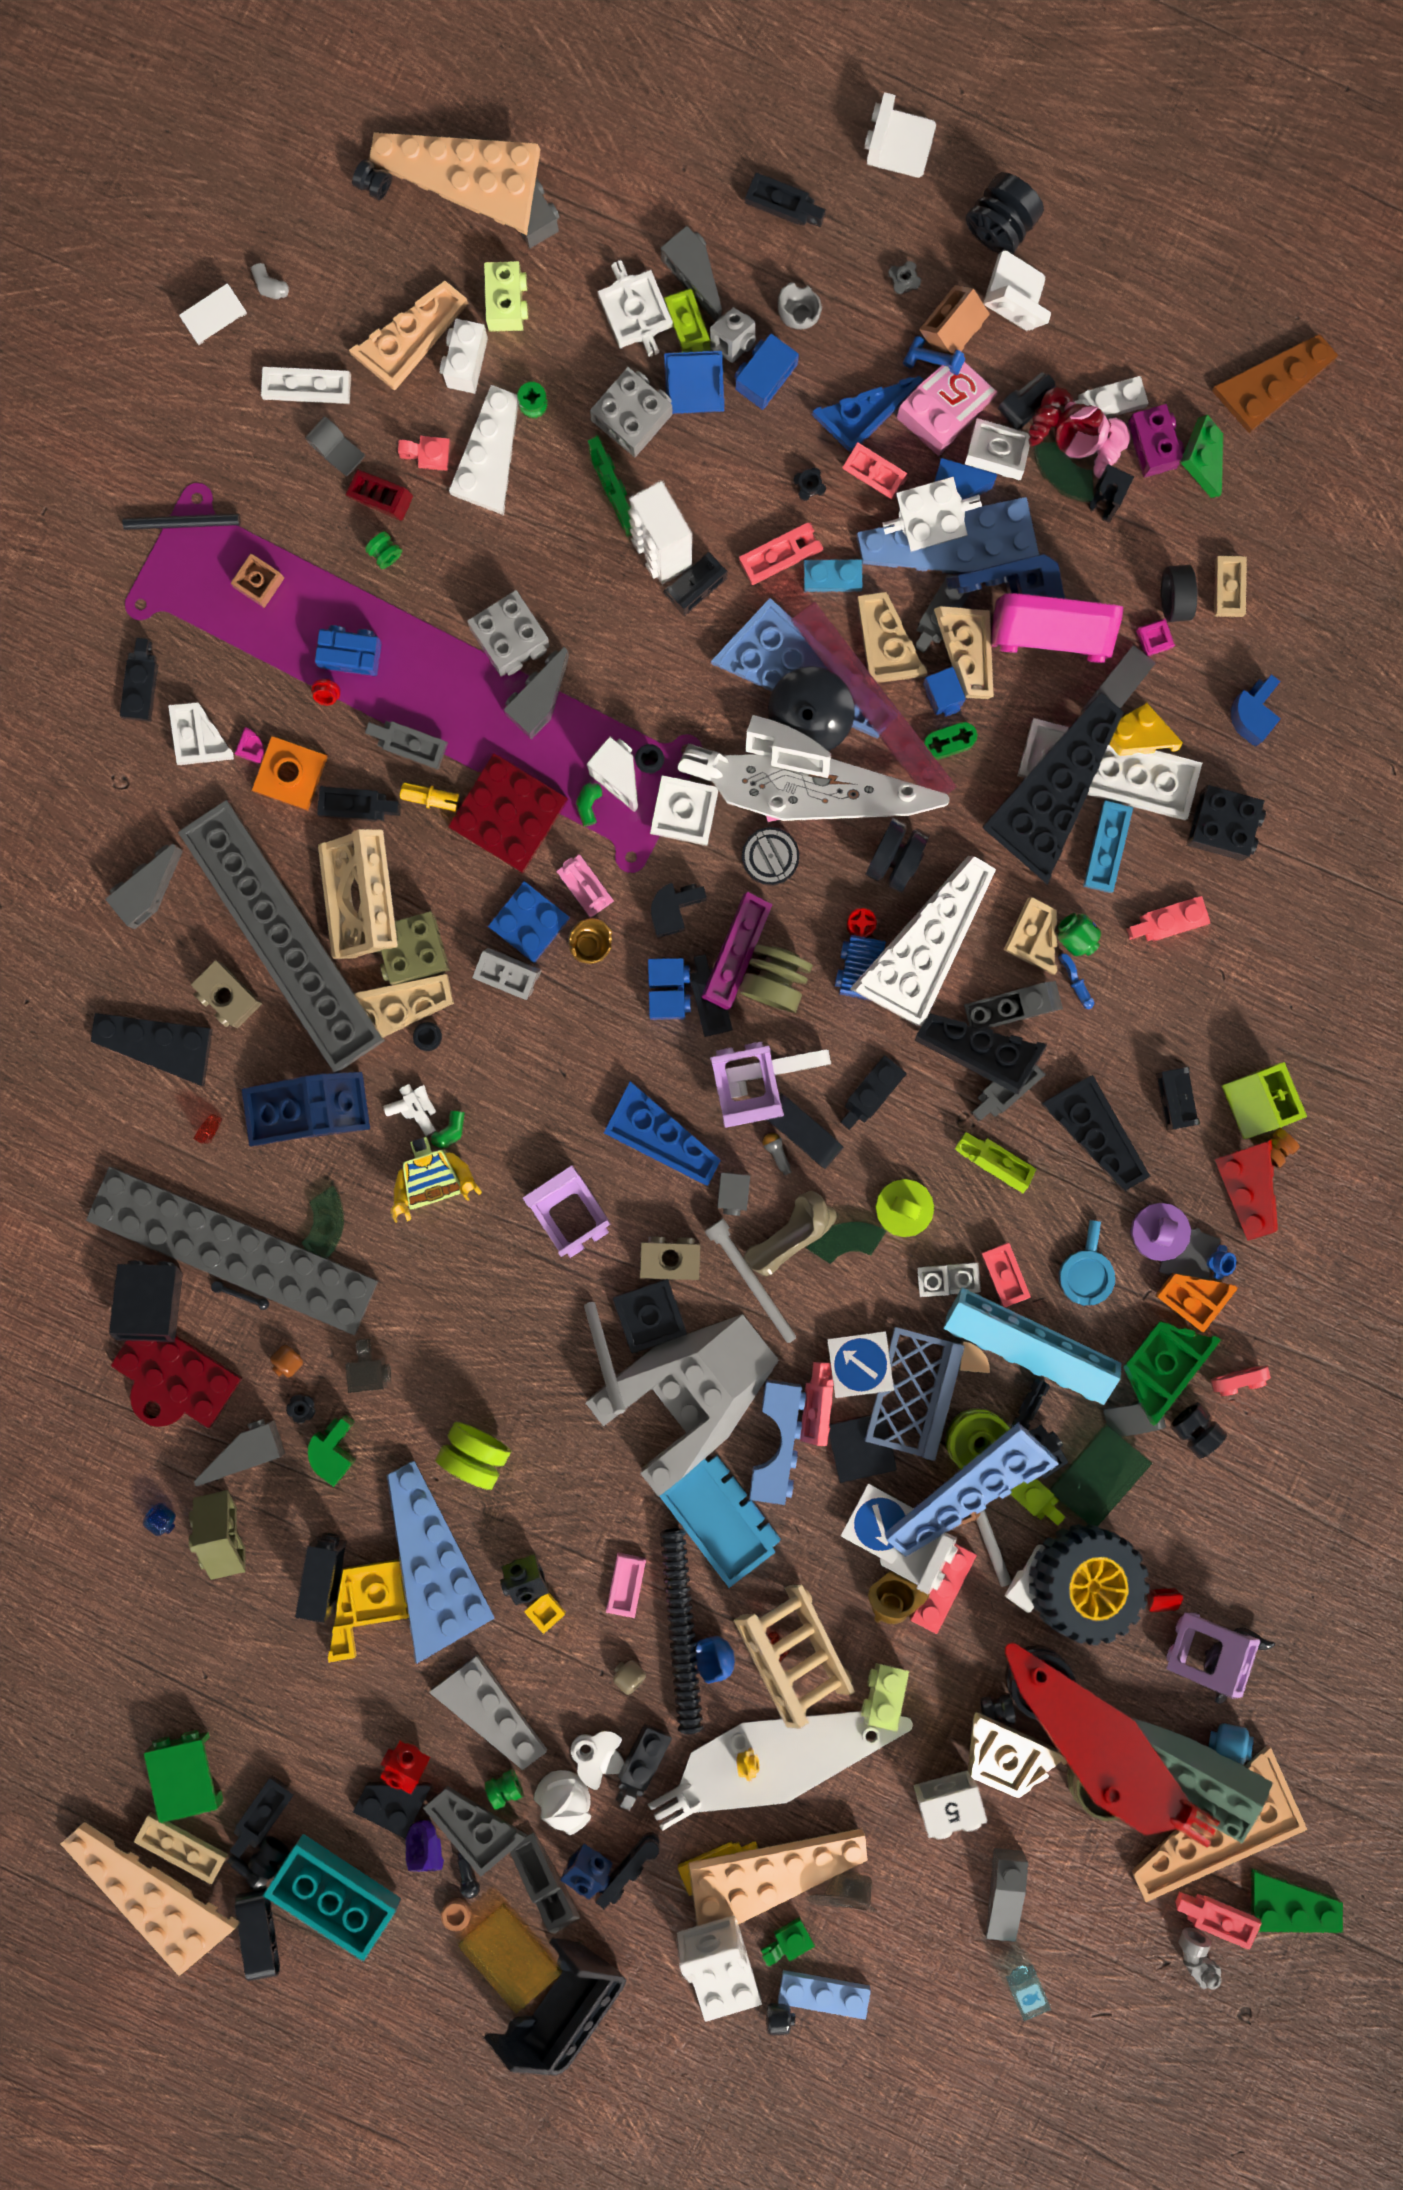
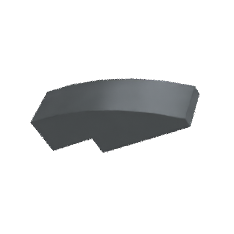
M1133 645L1081 712L1089 706L1100 692L1121 708L1156 662Z
M531 1833L526 1836L521 1843L510 1851V1854L532 1903L537 1905L548 1932L556 1933L580 1919V1916L564 1883L560 1880V1875L536 1834Z

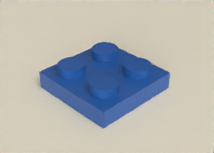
M524 881L488 927L535 963L569 921L570 917Z

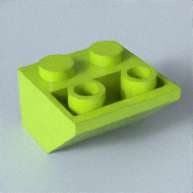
M1285 1062L1270 1065L1221 1085L1243 1139L1281 1128L1307 1117Z

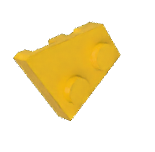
M1146 703L1120 719L1109 745L1119 756L1133 755L1136 752L1143 754L1154 753L1156 749L1170 748L1171 751H1177L1183 742Z

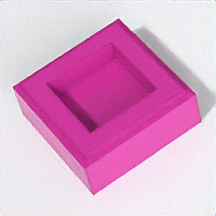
M1166 619L1139 627L1136 630L1144 654L1147 656L1163 652L1175 646Z

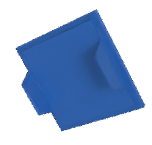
M722 350L664 353L666 394L672 401V414L724 411Z

